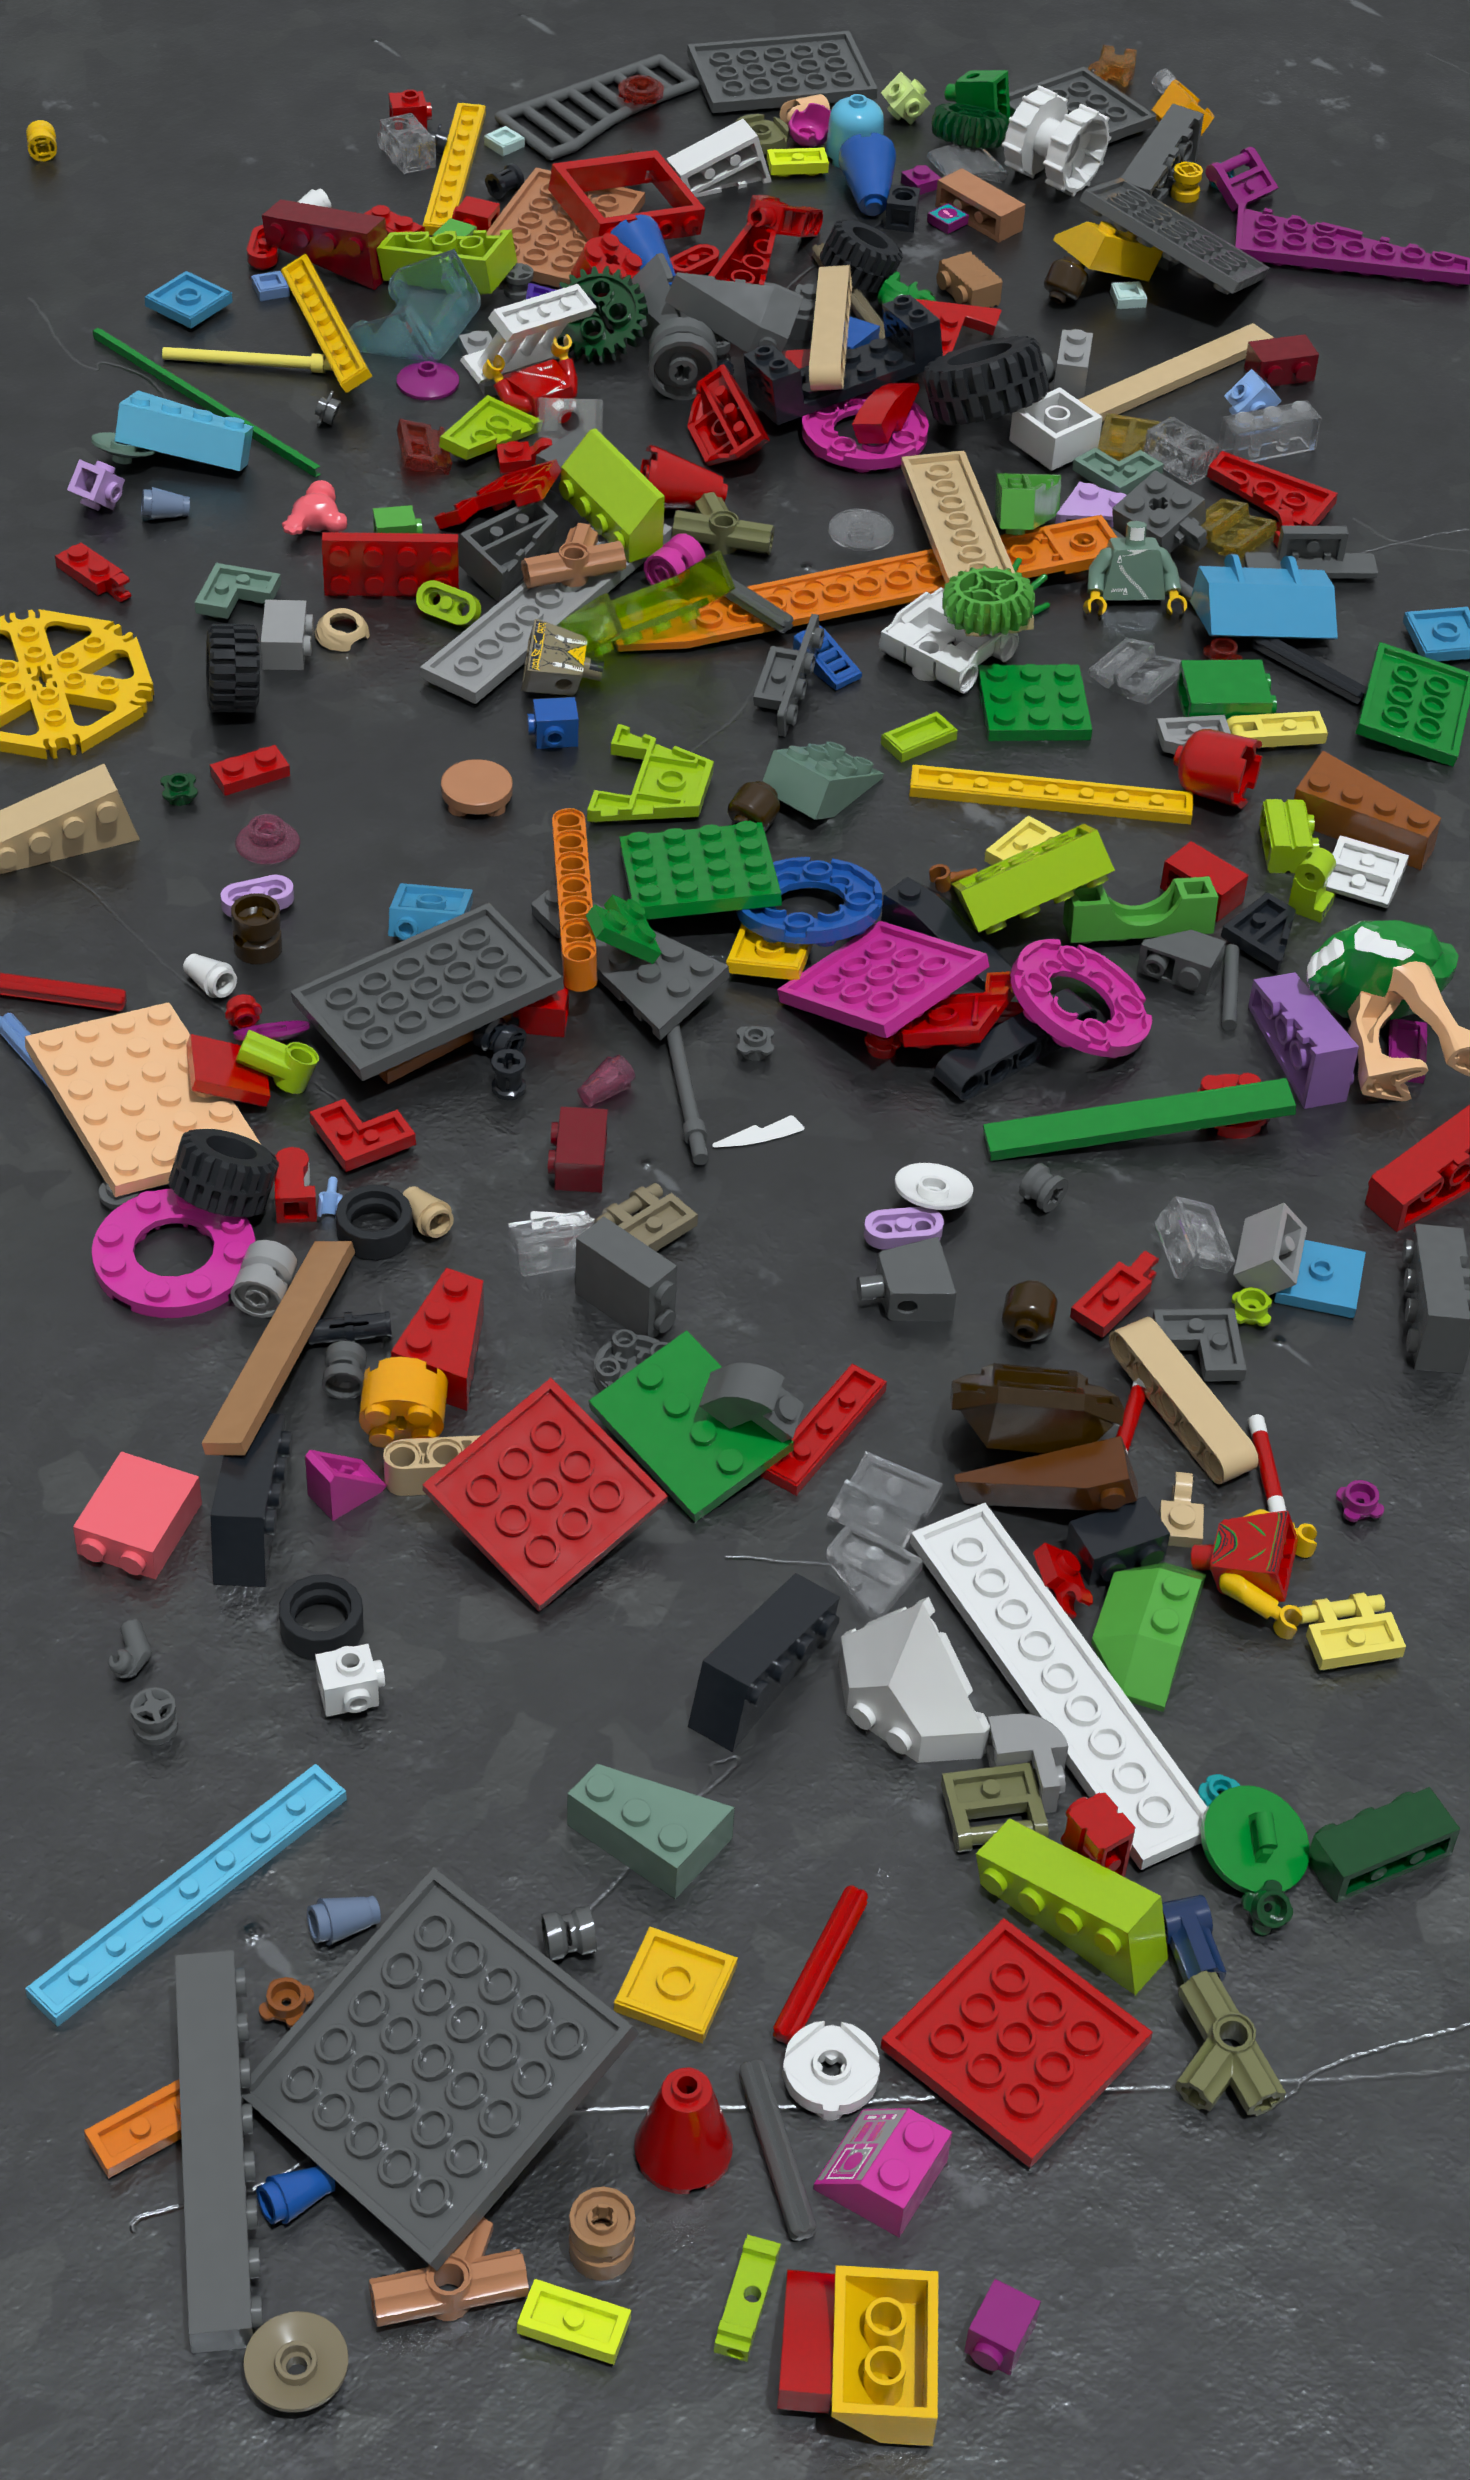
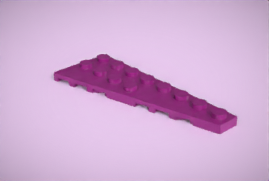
M1239 202L1235 247L1260 262H1268L1276 266L1284 264L1295 265L1305 269L1322 268L1333 272H1358L1367 276L1373 274L1385 275L1394 279L1412 278L1423 282L1440 281L1448 282L1451 285H1470L1469 257L1444 251H1433L1430 254L1426 253L1425 250L1416 244L1409 243L1408 246L1401 247L1389 244L1390 238L1381 236L1380 241L1362 237V231L1325 222H1316L1314 225H1311L1302 219L1301 216L1292 214L1287 219L1274 216L1272 209L1265 208L1262 213L1246 209L1247 203Z

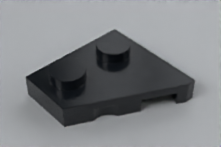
M1266 892L1223 925L1221 937L1231 944L1237 945L1239 949L1277 972L1282 964L1296 909Z

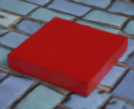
M190 1034L186 1047L192 1091L258 1106H267L270 1099L268 1075L235 1062L241 1045Z

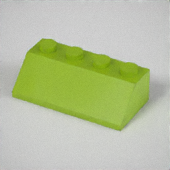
M596 428L589 430L561 466L560 494L609 543L621 542L628 563L651 556L655 551L663 547L665 496Z

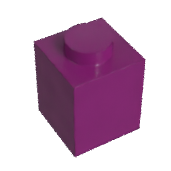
M994 2279L968 2329L964 2353L970 2355L978 2365L987 2370H1000L1011 2375L1036 2326L1041 2301Z

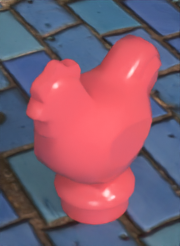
M323 480L313 482L307 489L306 495L296 500L291 515L282 523L284 532L296 535L302 534L305 530L312 532L326 530L329 532H342L347 529V517L344 513L338 511L335 503L334 487Z

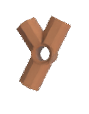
M578 523L576 527L570 528L566 542L560 547L559 552L524 558L521 561L524 583L527 588L560 582L567 587L583 586L588 582L589 577L626 569L624 547L620 541L597 545L598 532L594 531L590 524Z
M483 2217L438 2271L429 2265L426 2268L369 2279V2292L374 2321L377 2327L428 2316H434L442 2321H454L462 2318L469 2308L528 2296L529 2285L523 2253L521 2254L520 2249L484 2256L493 2233L494 2225ZM445 2284H452L457 2286L458 2289L445 2291L439 2287Z

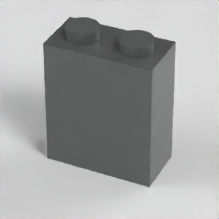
M604 1216L576 1238L575 1293L626 1329L633 1331L636 1335L655 1338L659 1333H665L672 1327L676 1319L677 1265Z

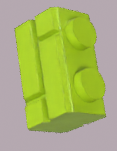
M1266 799L1263 802L1259 827L1267 870H1269V873H1286L1287 871L1295 873L1299 864L1304 861L1307 852L1312 848L1319 847V839L1312 838L1315 827L1314 815L1307 813L1304 800L1287 799L1286 802H1283L1282 799Z

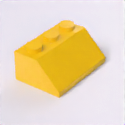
M1101 221L1100 224L1092 222L1082 223L1056 234L1053 241L1088 269L1144 281L1150 280L1163 251L1155 246L1150 248L1139 243L1136 240L1138 236L1132 232H1122L1105 221Z
M836 2265L831 2417L879 2443L933 2446L938 2419V2271Z

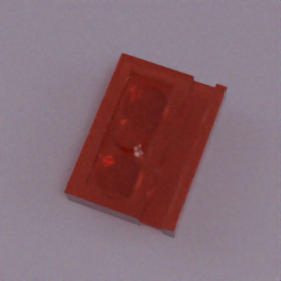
M400 419L396 430L404 467L414 471L424 470L430 472L442 469L444 474L449 475L452 467L450 452L439 447L440 436L445 433L444 427L434 430L431 429L430 424Z

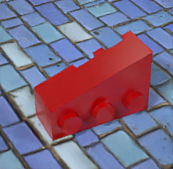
M446 1267L391 1351V1357H409L427 1362L426 1369L437 1374V1368L440 1369L448 1380L446 1404L465 1411L468 1410L471 1381H473L475 1357L478 1351L484 1316L483 1280Z

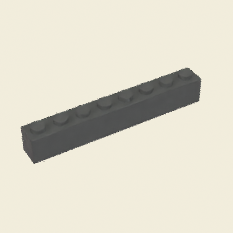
M234 1950L175 1955L190 2346L192 2353L242 2349L247 2347L248 2342L253 2336V2329L263 2325L262 2297L252 2296L251 2279L261 2278L259 2246L249 2247L248 2231L258 2229L257 2198L247 2199L246 2182L256 2181L254 2150L245 2151L244 2135L254 2134L252 2103L242 2104V2088H251L250 2057L240 2058V2043L249 2042L247 2012L238 2013L237 1998L247 1997L245 1967L236 1968Z

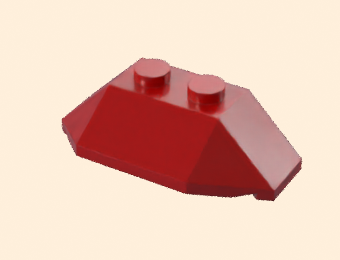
M724 364L697 382L695 390L697 395L692 404L687 427L708 466L744 460L770 442L752 405Z

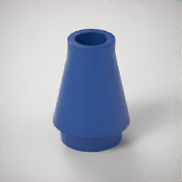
M320 2166L267 2176L265 2183L257 2187V2200L264 2217L270 2224H275L279 2221L287 2224L325 2195L334 2192L335 2180Z

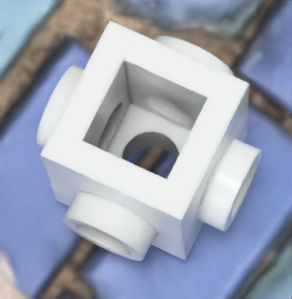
M369 1644L354 1647L344 1646L334 1651L315 1654L317 1683L326 1717L347 1712H362L367 1708L379 1706L378 1688L386 1685L381 1660L373 1661Z

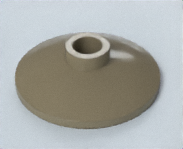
M295 2311L275 2316L260 2326L248 2342L244 2354V2374L247 2384L252 2393L262 2403L273 2409L283 2412L311 2410L328 2401L341 2387L348 2370L347 2344L339 2329L328 2319L311 2312ZM300 2364L306 2367V2371L301 2374L292 2375L288 2373L289 2368L293 2365Z

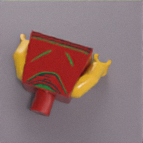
M1258 1509L1243 1517L1224 1519L1220 1522L1214 1544L1193 1545L1191 1564L1195 1571L1211 1570L1217 1589L1221 1594L1235 1599L1266 1619L1271 1616L1275 1619L1273 1624L1275 1633L1283 1639H1292L1297 1632L1296 1626L1302 1620V1612L1294 1605H1286L1280 1608L1278 1603L1285 1602L1295 1554L1302 1558H1309L1314 1554L1317 1543L1314 1541L1317 1531L1313 1525L1308 1523L1301 1524L1298 1529L1295 1528L1289 1511L1269 1512L1264 1509Z

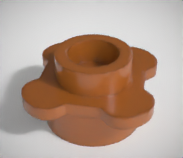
M284 1977L275 1979L268 1986L266 2002L259 2006V2015L265 2021L279 2020L285 2022L289 2028H292L304 2014L307 2004L313 2002L314 1991L310 1986L302 1985L294 1978ZM290 2001L291 2004L289 2006H284L282 2002Z

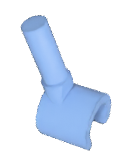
M330 1177L328 1179L327 1191L320 1192L318 1195V1217H321L322 1214H333L336 1219L337 1205L343 1198L341 1194L337 1193L338 1179L336 1177Z

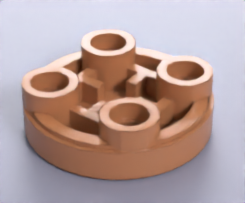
M472 759L456 763L444 772L441 779L442 797L448 804L449 812L454 816L460 817L467 814L500 816L505 812V805L512 797L513 783L510 773L503 766L492 761Z

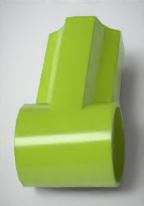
M248 1030L235 1062L273 1077L275 1084L285 1092L300 1094L305 1091L319 1061V1055L307 1044L292 1042L285 1045Z

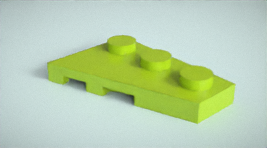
M487 395L440 436L439 447L456 457L468 460L496 449V444L517 441L540 432L542 420Z

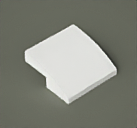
M1340 835L1332 854L1336 860V867L1328 878L1326 890L1388 908L1407 866L1409 855Z

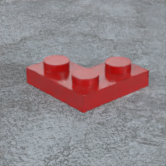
M345 1098L310 1111L311 1125L345 1172L416 1145V1134L398 1109L363 1123Z

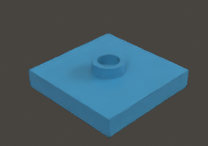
M188 271L183 272L144 297L146 307L189 328H193L233 302L232 292Z
M1468 607L1404 613L1403 623L1420 656L1435 661L1470 659V610Z
M1305 1240L1297 1284L1276 1292L1274 1302L1354 1318L1366 1252Z

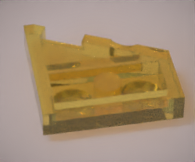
M1106 413L1098 449L1117 461H1121L1139 450L1144 452L1164 436L1166 422Z

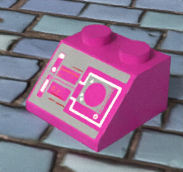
M910 2108L863 2109L815 2181L813 2189L900 2238L948 2161L952 2131Z

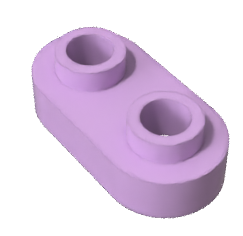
M269 875L233 883L226 886L221 892L222 911L229 917H231V906L235 900L251 893H262L271 896L278 902L280 910L289 907L294 901L293 883L289 878L282 875Z
M925 1207L876 1210L871 1212L865 1219L864 1238L869 1245L877 1249H891L939 1237L940 1240L943 1233L944 1220L938 1211Z

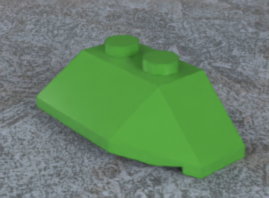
M1165 1562L1114 1572L1091 1644L1100 1661L1131 1703L1164 1712L1206 1574Z

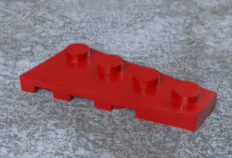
M1221 451L1208 466V478L1275 516V510L1288 508L1292 513L1294 526H1318L1337 501L1338 493L1224 451Z

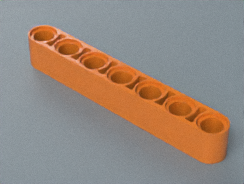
M565 808L556 811L552 817L563 982L569 990L583 992L597 985L596 939L586 918V914L593 907L585 816L580 810Z

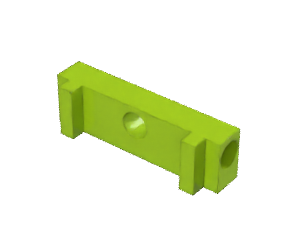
M747 2235V2238H745L739 2265L722 2320H720L714 2353L745 2362L748 2361L780 2255V2243L752 2235ZM753 2295L759 2300L757 2302H749L745 2297Z

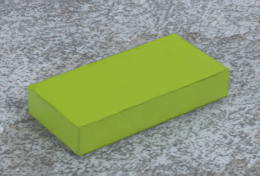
M934 712L881 734V745L902 763L957 740L958 730L940 713Z

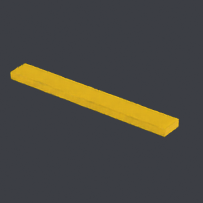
M457 103L423 222L425 232L428 231L429 235H433L452 218L455 207L459 206L463 200L486 116V106Z
M307 254L302 255L283 267L281 272L345 393L373 377Z
M912 765L909 797L1191 825L1193 793Z

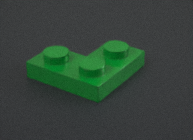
M612 894L604 904L605 909L594 904L586 914V918L596 939L651 964L662 954L655 939L656 934L650 928L645 918V910L639 903L632 899L626 901Z

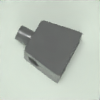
M939 1237L881 1251L877 1256L876 1275L861 1276L856 1279L859 1300L881 1299L886 1317L891 1321H953L956 1290Z

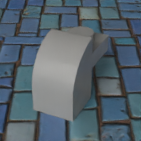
M1009 1714L988 1717L990 1732L986 1753L990 1767L1031 1762L1045 1813L1056 1812L1059 1793H1064L1066 1789L1064 1768L1069 1746L1062 1732L1051 1722L1035 1715Z

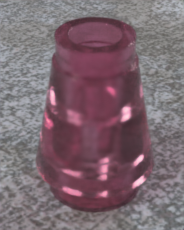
M615 1055L613 1058L606 1057L582 1086L577 1089L578 1095L588 1107H592L629 1089L631 1082L635 1080V1072L628 1061L621 1055Z

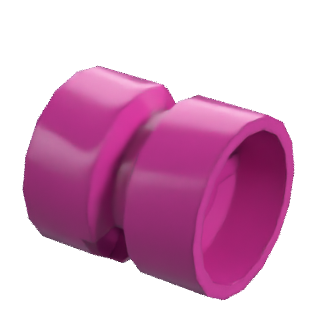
M679 533L646 559L644 572L649 583L657 591L664 594H672L694 577V564H698L701 560H706V556L702 546L696 539L690 535Z

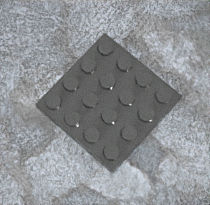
M1085 67L1009 93L1010 117L1013 116L1017 107L1023 101V96H1028L1036 91L1038 86L1058 93L1059 96L1068 99L1066 104L1068 114L1078 109L1080 104L1099 111L1100 114L1110 118L1108 126L1111 140L1108 143L1118 141L1121 138L1140 133L1155 126L1156 115Z

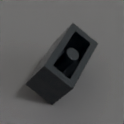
M1144 1496L1138 1498L1135 1502L1124 1504L1119 1508L1105 1509L1070 1521L1065 1549L1074 1554L1081 1566L1080 1573L1090 1586L1102 1581H1111L1114 1572L1158 1564L1164 1561L1170 1532L1147 1497Z

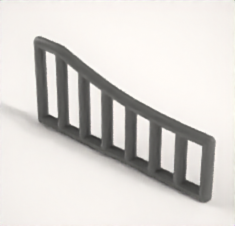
M658 54L498 111L495 114V120L503 127L507 126L523 136L526 144L546 159L552 161L577 152L610 127L638 112L696 90L699 87V81L662 54ZM660 67L681 83L671 85L652 72L651 69ZM638 75L659 91L650 94L628 79V77ZM616 83L638 100L629 104L608 89L606 85ZM593 91L618 110L609 114L583 94ZM570 99L599 120V122L591 126L559 102ZM547 107L582 134L574 139L536 110ZM523 115L560 142L561 145L551 148L516 122L514 118Z

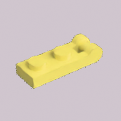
M1320 711L1241 715L1227 719L1231 734L1259 740L1262 742L1261 747L1273 748L1277 746L1325 744L1328 735Z

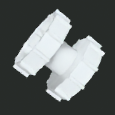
M1038 86L1036 91L1028 96H1023V101L1017 107L1013 116L1009 118L1010 123L1005 141L1002 143L1006 159L1004 165L1031 178H1034L1036 173L1045 168L1047 177L1045 184L1074 197L1076 192L1082 190L1085 186H1090V181L1096 175L1100 166L1104 164L1103 159L1108 142L1111 140L1108 126L1110 118L1083 104H1080L1078 109L1068 114L1066 105L1068 99L1059 96L1058 93Z

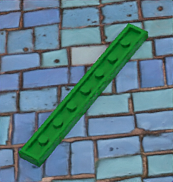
M1287 1078L987 1123L983 1124V1135L990 1160L995 1161L1296 1114V1103Z

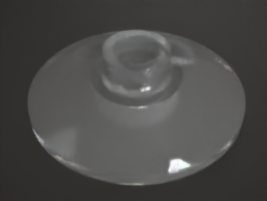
M849 509L836 514L830 520L829 535L837 544L847 549L871 551L880 549L891 542L894 536V526L889 518L879 512L869 509Z

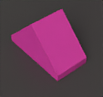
M309 1450L305 1455L308 1496L332 1521L380 1494L387 1486L362 1459Z

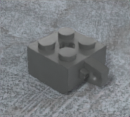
M1156 470L1112 508L1113 528L1125 537L1127 523L1130 521H1141L1147 524L1146 537L1156 538L1159 546L1167 549L1169 553L1180 544L1198 552L1207 545V530L1201 527L1206 521L1205 499Z

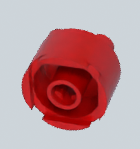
M605 233L603 237H595L586 242L571 270V274L578 279L581 277L580 269H584L587 275L592 272L593 266H596L598 273H602L604 268L608 266L610 275H613L620 269L622 279L628 275L633 278L640 271L642 259L620 243L617 236ZM601 293L597 297H604L607 293Z

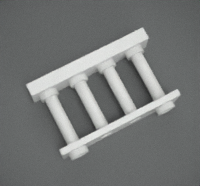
M575 284L494 309L488 319L497 329V333L486 349L465 355L460 361L476 382L482 384L492 380L483 375V365L489 359L493 366V360L496 355H500L505 361V367L501 372L502 375L551 359H559L552 354L550 348L554 337L556 336V339H558L568 323L591 316L597 307L579 284Z

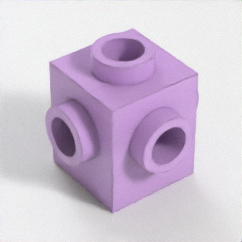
M79 459L67 490L81 496L80 503L89 508L99 511L100 506H104L113 510L116 502L122 495L125 479L115 475L114 471L116 468L97 460L96 464L92 465Z

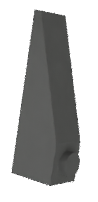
M677 272L665 302L687 316L702 321L713 332L747 353L754 351L759 346L770 344L782 353L804 296L775 283L764 282V285L751 284L741 279H735L734 282L716 280L714 276Z

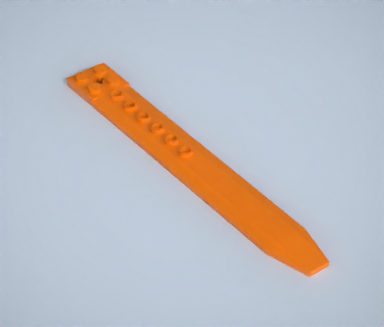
M1102 515L1038 527L1034 530H1025L1023 535H1000L1011 564L1013 565L1017 558L1022 559L1017 572L1022 573V577L1025 578L1063 571L1064 574L1088 570L1099 552L1107 548L1109 539L1118 538ZM933 549L747 587L793 617V626L808 624L811 614L819 615V621L910 603L925 592L932 594L940 587L945 589L946 583ZM718 592L668 602L608 625V633L618 652L692 648L775 630Z

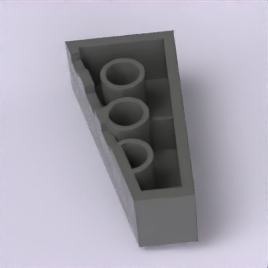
M1172 104L1126 171L1119 178H1123L1157 200L1162 201L1171 192L1172 184L1175 182L1173 178L1175 165L1181 162L1197 164L1204 113Z

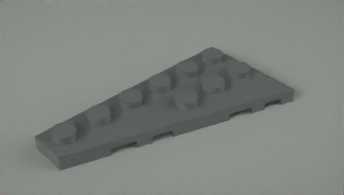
M553 884L531 903L532 915L553 936L560 938L556 884ZM592 902L593 905L595 904V905H597V906L602 907V908L605 909V907H603V906H601V905H599V904H596V903ZM654 931L656 934L655 939L662 954L653 964L596 939L597 979L619 1000L626 1001L633 1008L634 1015L641 1022L645 1020L652 1027L653 1034L659 1040H662L729 978L728 965Z

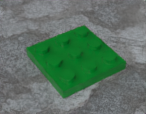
M978 665L977 680L988 741L1091 740L1093 729L1079 665Z

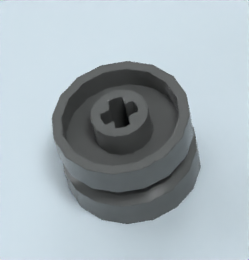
M675 317L657 326L649 339V377L654 388L666 397L674 400L694 399L697 395L695 391L697 382L717 368V341L712 330L702 321L691 317Z

